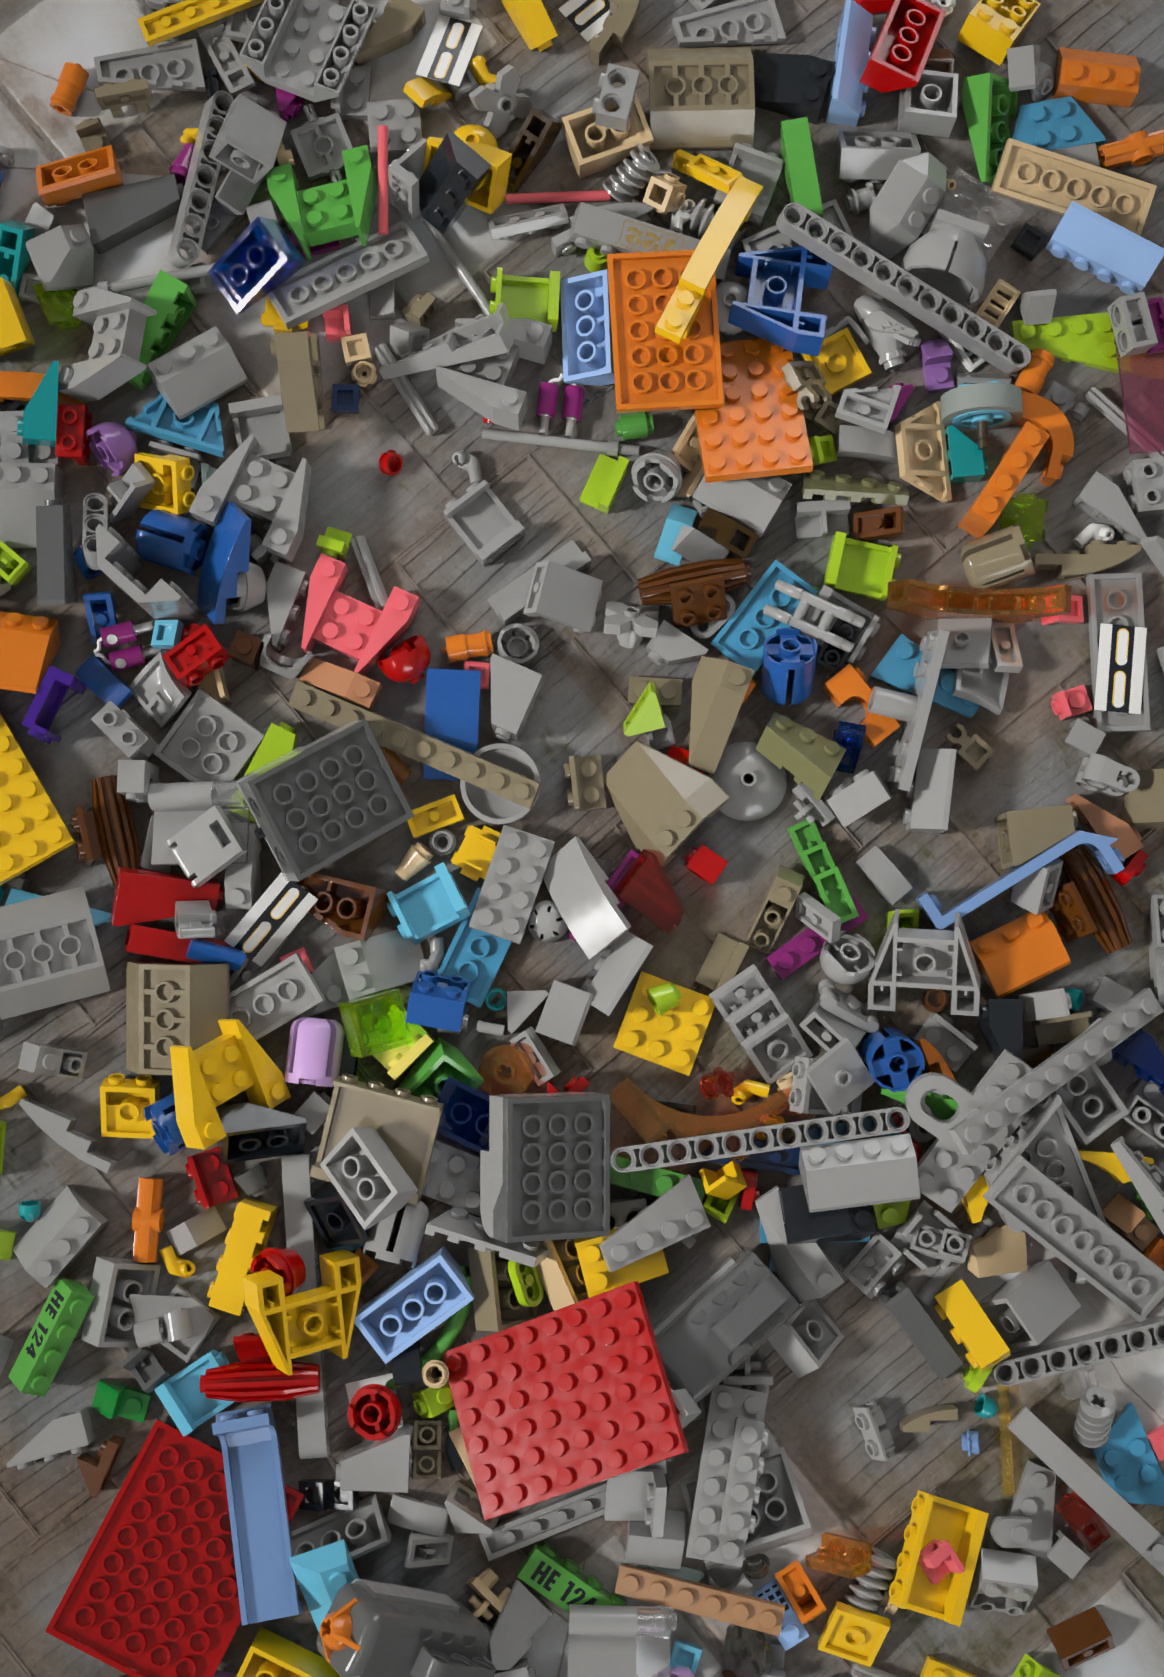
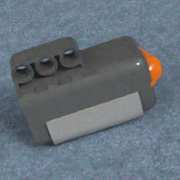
M748 1247L734 1259L729 1256L652 1327L670 1389H686L695 1403L710 1393L802 1307Z
M355 1579L351 1583L343 1585L337 1591L328 1613L321 1622L316 1641L320 1654L341 1677H493L496 1671V1667L485 1657L486 1647L490 1640L489 1631L462 1603L452 1600L444 1593L365 1579Z

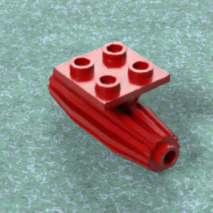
M255 1333L233 1336V1344L239 1362L206 1369L205 1375L200 1376V1392H205L206 1398L233 1402L290 1400L320 1393L321 1384L319 1364L293 1361L292 1359L293 1375L290 1376L277 1369L272 1363L260 1335Z

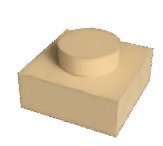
M366 332L340 338L347 366L355 365L360 361H372Z

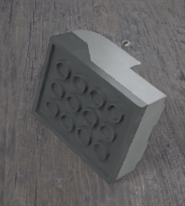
M366 719L349 722L306 746L298 747L235 782L259 827L254 830L256 837L259 840L264 838L267 841L286 881H300L414 817Z
M595 1092L490 1095L489 1149L480 1150V1213L484 1230L489 1237L505 1243L610 1236V1095Z

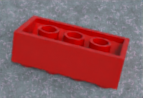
M894 0L887 12L859 82L882 93L917 86L946 11L924 0Z

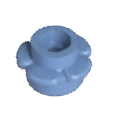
M967 1429V1434H962L961 1437L962 1451H968V1456L971 1457V1454H980L979 1431Z

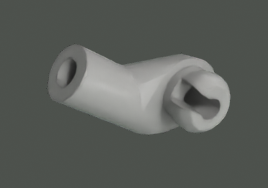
M463 450L453 453V464L468 472L470 484L479 481V483L483 481L480 462L477 457Z
M443 937L430 938L429 959L420 960L421 972L425 970L436 972L444 959Z

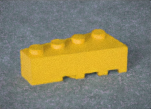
M251 1197L238 1202L234 1212L232 1228L229 1229L225 1239V1244L227 1245L224 1255L221 1254L216 1266V1271H219L216 1282L212 1281L207 1293V1297L211 1298L208 1306L237 1316H241L245 1312L246 1304L242 1276L255 1273L250 1272L252 1260L266 1248L279 1209L278 1206Z

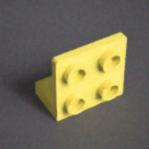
M395 1004L360 1039V1043L388 1070L387 1073L394 1080H397L435 1041L421 1025L405 1022L407 1011L400 1004Z

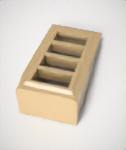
M998 279L976 315L999 328L1021 292L1004 280ZM991 300H993V301H995L996 303L1000 304V305L1003 306L1005 309L1002 310V309H1000L999 307H997L996 305L992 304V303H991ZM985 309L999 318L996 320L992 316L988 315L984 312Z

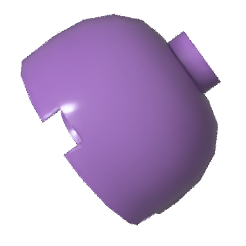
M102 422L87 430L86 437L91 435L92 442L88 444L91 452L104 470L108 469L109 466L114 471L110 475L113 477L120 476L135 462L134 454H137V437L132 430L126 429L123 425L116 422Z

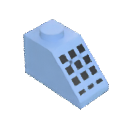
M776 1578L753 1591L754 1596L757 1598L785 1605L780 1637L777 1636L785 1651L809 1637L805 1624L801 1623Z

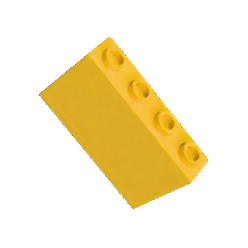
M918 1490L917 1496L913 1499L911 1505L912 1515L910 1523L904 1531V1546L897 1558L895 1580L889 1588V1603L901 1609H909L960 1627L989 1513ZM933 1539L948 1541L965 1568V1571L961 1574L949 1572L936 1585L929 1582L918 1564L920 1551Z

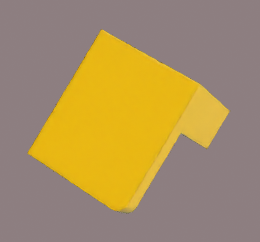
M731 1161L717 1172L702 1168L699 1171L706 1194L728 1200L747 1187L740 1165L737 1162Z

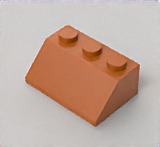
M1059 47L1057 50L1053 99L1072 96L1077 102L1129 108L1139 90L1141 68L1136 56Z
M112 145L36 166L37 191L48 207L54 205L64 206L71 200L82 199V194L124 185L123 173Z
M1029 912L969 942L979 972L998 999L1071 964L1061 938L1045 912L1039 915Z

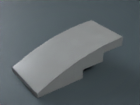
M575 836L549 859L543 879L560 915L590 960L632 926L617 907L620 901L606 884L609 878L580 838Z
M754 964L709 994V997L768 1085H771L792 1070L795 1056L806 1058L813 1056L790 1016L784 1011L777 997L768 987Z

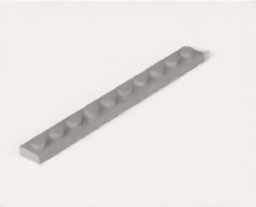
M1146 988L1137 993L948 1130L963 1155L972 1153L1161 1014L1164 1010L1152 990Z

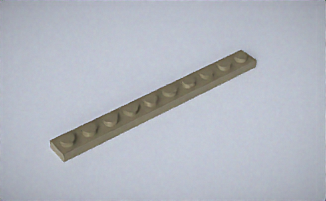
M297 681L288 704L290 707L339 728L349 722L366 719L379 745L529 809L533 807L542 784L303 681Z

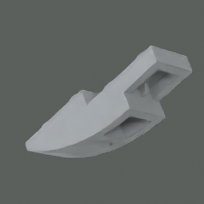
M624 202L598 206L599 208L649 224L653 219L654 208L646 203ZM574 215L570 217V229L551 238V248L556 257L562 254L569 255L577 249L575 242L568 240Z
M1152 895L1149 922L1150 981H1154L1155 997L1160 1005H1164V895Z

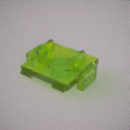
M41 282L32 286L49 325L59 324L61 330L77 328L82 321L72 316L74 309L73 300L77 289L45 291Z
M1014 492V498L1009 499L1001 512L1000 528L998 530L1019 524L1027 548H1031L1030 541L1042 542V540H1045L1046 530L1043 529L1045 511H1048L1049 501L1045 498H1036L1033 492Z

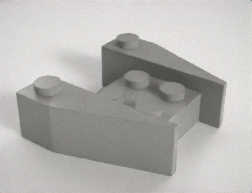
M95 287L77 291L73 300L74 309L72 316L93 326L94 334L88 351L89 360L62 366V370L59 373L58 392L82 403L96 401L146 370L147 365L139 362L147 317L156 315V310L132 297Z
M456 318L455 327H461L476 321V318ZM509 318L514 340L509 353L459 363L455 365L454 370L437 366L436 376L438 387L492 423L519 431L527 411V392L508 386L519 358L545 364L553 343L552 325L528 318Z
M250 435L200 487L189 512L196 520L215 528L227 502L233 501L243 512L271 524L262 545L268 552L292 562L304 537L312 468L308 461L302 458L295 473L256 456L260 444L254 436Z
M895 909L874 960L875 966L870 972L868 1010L895 1011L897 987L952 990L951 1015L979 1016L980 974L960 913L955 912L954 931L899 928L900 909Z

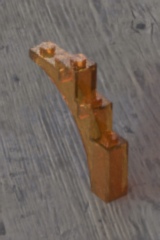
M903 579L888 582L887 609L927 620L944 617L992 618V620L1003 623L1019 624L1033 622L1034 618L1071 613L1072 586L1064 584L1036 588L982 589L945 586L913 579Z
M628 1077L607 1093L610 1095L612 1106L644 1143L664 1141L668 1138L666 1134L668 1130L676 1139L762 1127L766 1125L764 1120L772 1114L775 1117L786 1108L784 1102L789 1099L782 1090H779L761 1103L741 1112L723 1116H700L683 1113L660 1104L643 1093ZM729 1136L726 1140V1147L731 1152L736 1151L739 1146L738 1139L734 1136ZM702 1140L698 1145L699 1152L704 1151L711 1143L707 1140ZM749 1155L729 1157L730 1161L739 1159L741 1162Z

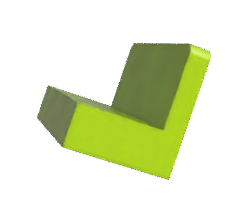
M600 454L580 496V502L608 514L629 468L630 460L619 456L617 461Z

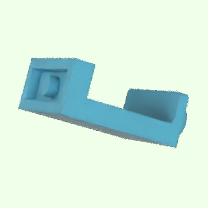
M444 862L434 867L437 873L398 894H394L392 891L386 893L390 900L386 905L392 916H397L401 923L397 926L404 940L409 939L414 945L472 915L450 870Z
M216 1348L154 1389L183 1437L213 1417L215 1413H219L234 1403L233 1401L206 1398L205 1392H200V1376L205 1375L206 1369L230 1364L222 1351L218 1352Z

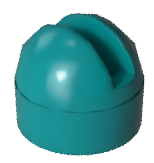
M499 988L491 989L485 999L487 1007L493 1011L502 1010L507 1004V994L505 991ZM497 993L502 994L494 1005L491 1002Z
M1074 988L1065 990V993H1068L1071 998L1072 1008L1070 1010L1079 1011L1083 1002L1084 992Z
M36 1200L19 1202L18 1212L20 1218L28 1222L37 1220L41 1213V1202Z
M980 1394L974 1406L975 1415L982 1418L994 1417L998 1412L997 1402L988 1395Z

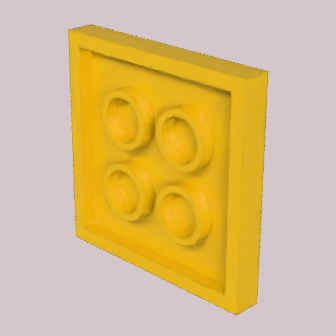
M641 971L613 1048L689 1076L715 1004L709 996L675 984L682 998L678 1000L679 1004L659 1017L649 1001L646 990L665 983L670 985L674 983Z

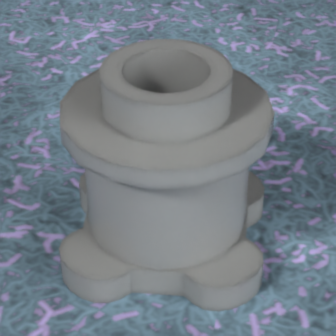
M867 182L866 187L862 189H849L848 195L845 196L848 211H852L854 215H858L859 211L867 209L870 212V206L876 198L872 182Z

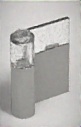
M236 781L151 783L148 788V803L151 810L154 811L151 865H179L171 852L175 847L169 848L166 842L214 805L222 808L248 850L250 809L240 789L237 788ZM221 825L218 827L211 826L224 847L231 842ZM248 851L231 864L248 863Z
M569 1604L567 1677H670L671 1631L677 1630V1614L671 1613V1607Z

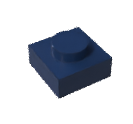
M332 384V412L359 414V385Z

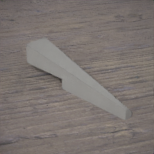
M505 303L497 305L498 308L495 313L486 317L480 314L475 317L476 321L461 327L457 326L423 344V351L411 356L409 353L401 356V360L381 366L379 369L380 374L385 380L436 369L437 366L445 367L509 353L514 340Z
M1121 1136L1113 1141L1110 1146L1164 1235V1171L1156 1165L1150 1166L1143 1160L1144 1155L1139 1150L1133 1152L1124 1143L1125 1139Z

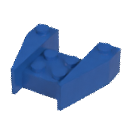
M803 246L739 253L735 276L749 278L746 303L732 302L728 323L791 352L819 356L824 340L827 315L800 311L803 286L826 290L832 272V265Z

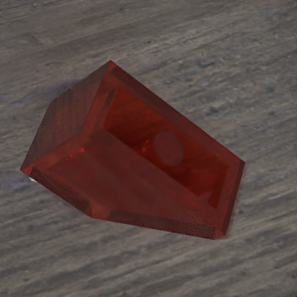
M1075 1491L1064 1495L1060 1499L1059 1504L1055 1506L1062 1519L1089 1553L1111 1537L1095 1511Z

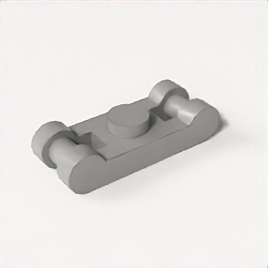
M824 979L819 982L820 1005L823 1009L865 1032L873 1033L879 1029V1021L876 1017L877 1010H868V1003H863L855 996L848 995L837 989L834 982L830 979Z

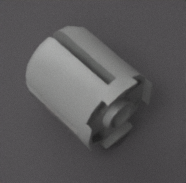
M421 1200L417 1205L406 1204L393 1252H389L400 1210L369 1228V1240L364 1245L362 1255L366 1256L368 1250L375 1252V1258L398 1265H402L403 1260L413 1262L411 1268L415 1269L429 1217V1209Z

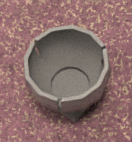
M938 209L928 233L910 245L902 260L901 268L960 305H971L979 299L985 287L987 264L981 244L987 235L990 225Z

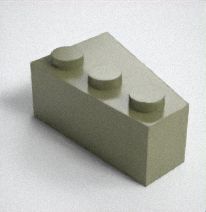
M777 712L773 714L755 748L780 770L784 767L795 776L794 781L797 784L801 785L804 783L814 791L813 797L818 801L847 750L838 743L824 738L813 730L805 728Z

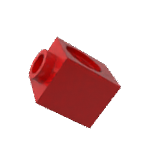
M703 844L698 849L693 846L684 859L688 862L685 868L710 886L714 884L728 861Z

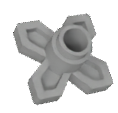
M510 64L497 72L496 83H488L485 86L480 85L469 94L476 109L488 111L483 125L490 130L495 139L507 131L509 115L524 119L528 116L531 108H534L527 95L516 93L521 79L516 68Z
M607 601L603 633L617 635L619 645L625 648L638 647L643 637L657 638L659 606L640 605L634 607L627 606L622 602Z

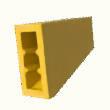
M500 0L530 51L538 47L539 52L553 45L551 39L558 35L541 0Z

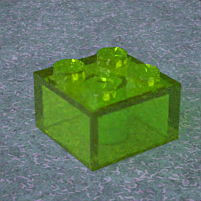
M386 989L338 1003L351 1057L363 1058L413 1043L409 1024L405 1022L406 1012L400 989Z

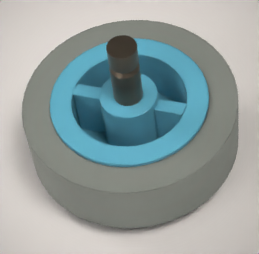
M1001 381L962 384L941 396L942 424L945 427L953 425L958 430H977L978 450L989 449L988 429L1013 424L1023 417L1022 390L1013 384L1002 383Z

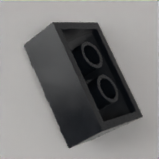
M451 130L447 132L419 179V207L422 217L442 234L459 219L492 166Z

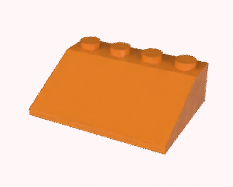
M0 611V689L37 694L42 680L61 645L58 619Z

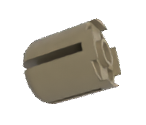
M1019 524L969 541L961 550L960 558L970 586L977 592H987L1036 573Z

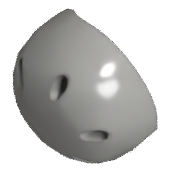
M518 623L504 627L497 640V650L500 657L521 666L531 662L539 648V638L532 628Z
M553 899L540 901L533 906L527 928L538 941L543 943L555 942L562 938L569 929L563 919L557 921V918H562Z

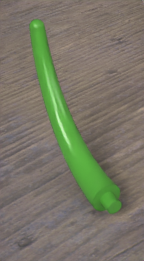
M460 1265V1268L472 1291L470 1274H467L466 1272V1265ZM471 1302L447 1319L441 1334L422 1357V1369L427 1362L440 1360L445 1352L455 1343L467 1320ZM394 1377L385 1384L390 1390L404 1386H395Z

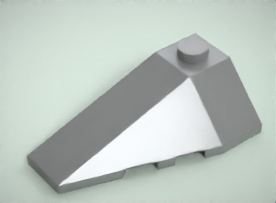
M775 1186L756 1199L755 1203L779 1280L797 1302L822 1298L844 1283L840 1269L820 1243L787 1244L778 1193L780 1188Z

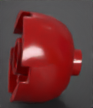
M420 634L418 637L417 635L412 636L392 647L390 656L387 657L384 653L376 660V663L390 680L399 683L410 681L411 684H414L425 677L423 672L429 667L431 652L423 635Z

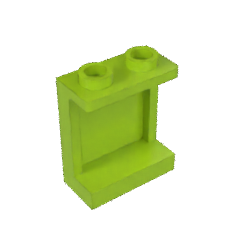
M497 267V277L491 276L490 293H495V301L490 300L489 315L497 311V305L505 303L509 318H528L552 325V332H556L559 314L561 271H550L549 278L503 275V268Z
M836 531L832 539L823 585L830 587L834 591L879 601H885L889 594L893 595L896 579L892 578L893 571L898 569L901 560V554L897 553L899 545L893 544L892 547L864 542L846 538L847 533Z

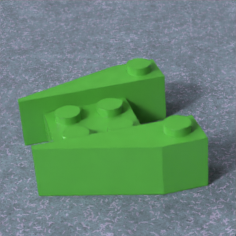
M367 145L342 151L347 178L345 180L300 190L291 163L274 167L266 174L268 190L275 207L308 260L312 259L310 247L359 235L363 247L367 246L378 189L375 167Z

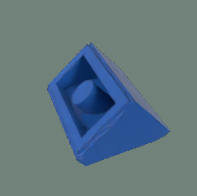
M191 938L186 957L204 963H229V969L238 971L246 959V954L243 950Z

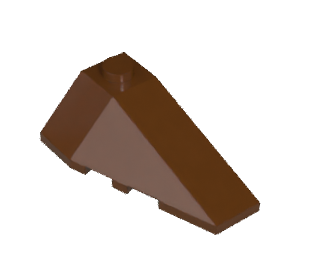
M317 872L300 881H294L318 899L309 910L315 918L329 925L340 935L362 941L368 940L384 918L387 908L386 903L389 900L386 893L391 891Z

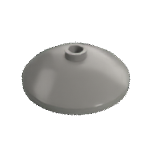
M737 742L725 747L714 775L707 773V776L711 777L730 796L719 811L729 818L738 821H755L766 817L779 806L786 791L787 777L785 768L783 767L780 770L755 748L758 743ZM748 774L753 777L751 784L744 782L743 778L745 775Z
M496 743L487 745L474 753V755L541 783L539 770L534 760L525 751L516 746ZM460 779V789L464 803L476 817L493 824H509L520 820L532 810V808H526ZM539 790V792H538V795H537V797H536V800H535V802H534V805H535V803L537 802V799H538V797H539L540 790Z

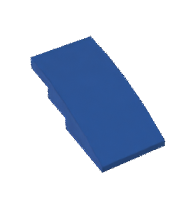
M233 501L227 502L214 528L205 553L199 580L197 605L214 624H225L226 598H237L238 572H248L251 519Z
M427 668L425 734L472 754L479 750L481 671ZM426 764L423 766L424 780L460 781L459 778Z

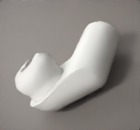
M685 200L678 211L672 212L671 231L682 234L683 224L689 220L696 207V203L693 200Z
M1091 523L1073 539V542L1078 548L1082 549L1091 540L1111 541L1114 538L1115 532L1109 525Z

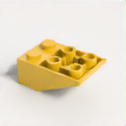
M979 0L969 13L957 40L1001 66L1007 57V49L1015 46L1041 3L1036 0Z

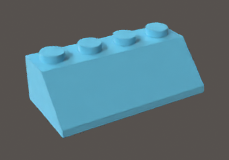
M344 1539L289 1558L318 1633L321 1622L328 1613L337 1591L343 1585L359 1579Z

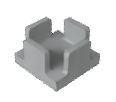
M922 1199L907 1216L905 1223L898 1227L888 1241L932 1278L939 1268L945 1270L951 1261L909 1251L917 1223L940 1230L947 1228L962 1232L942 1213Z

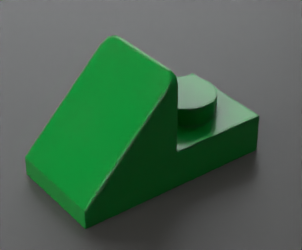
M100 1379L92 1408L111 1420L119 1416L144 1423L153 1393L149 1394L142 1390Z

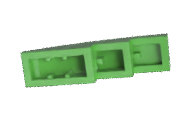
M807 820L788 827L787 831L822 905L839 916L841 924L858 917L859 914L838 866H835L815 822L809 823Z

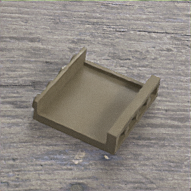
M342 1074V1077H336L332 1081V1085L335 1086L317 1160L312 1165L310 1177L331 1182L320 1166V1163L352 1127L373 1126L417 1187L418 1191L407 1202L417 1205L422 1197L444 1104L439 1103L438 1098L430 1095H422L421 1098L411 1095L412 1092L407 1089L395 1088L394 1091L384 1088L385 1084L381 1082H360L358 1077L354 1075Z

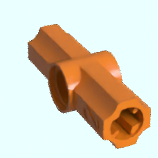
M1164 130L1152 133L1138 131L1127 136L1124 140L1101 145L1098 148L1100 167L1111 169L1130 163L1132 166H1140L1148 163L1154 157L1164 155Z
M139 1177L137 1206H135L132 1215V1230L135 1231L132 1261L142 1263L158 1261L159 1236L163 1230L165 1217L164 1208H162L164 1178Z

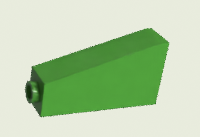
M803 117L781 121L780 155L781 159L784 160L783 169L790 203L796 202L823 218L808 118ZM809 229L810 233L815 231L813 229Z

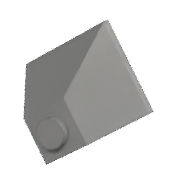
M84 224L60 225L25 243L45 291L79 289L94 285V247Z

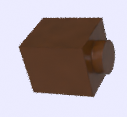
M237 630L228 650L231 655L230 658L233 661L257 670L260 664L263 642L262 639Z

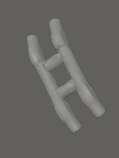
M778 580L775 583V590L800 600L793 615L769 604L764 607L763 614L791 627L800 629L802 632L848 653L851 652L854 643L829 632V626L835 616L862 628L865 618L784 581ZM810 605L824 611L818 626L803 620Z

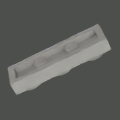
M564 203L487 219L492 240H506L511 238L512 235L520 233L526 235L533 234L537 230L544 228L557 229L562 227L563 224L569 223Z

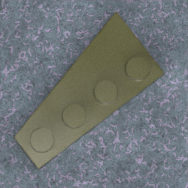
M821 470L806 472L802 476L803 499H812L813 494L822 495L824 500L835 501L838 496H844L850 502H861L865 498H871V502L877 504H908V487L900 482L890 481L886 484L870 477H864L862 480L842 473L832 476L826 475Z

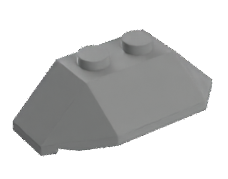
M924 152L899 160L870 206L871 237H869V245L887 259L894 257L918 238L946 193L947 167L931 153Z

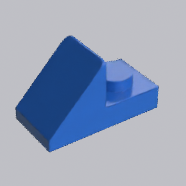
M111 591L83 594L92 644H97V640L101 637V628L118 624L116 617L117 602Z

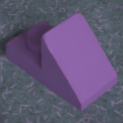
M945 338L922 341L918 347L927 394L953 389L955 386L950 361L954 354Z

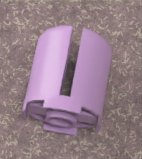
M300 1017L294 1020L290 1026L284 1082L295 1084L300 1082L316 1086L334 1087L335 1085H332V1081L340 1076L345 1034L343 1026L336 1020Z

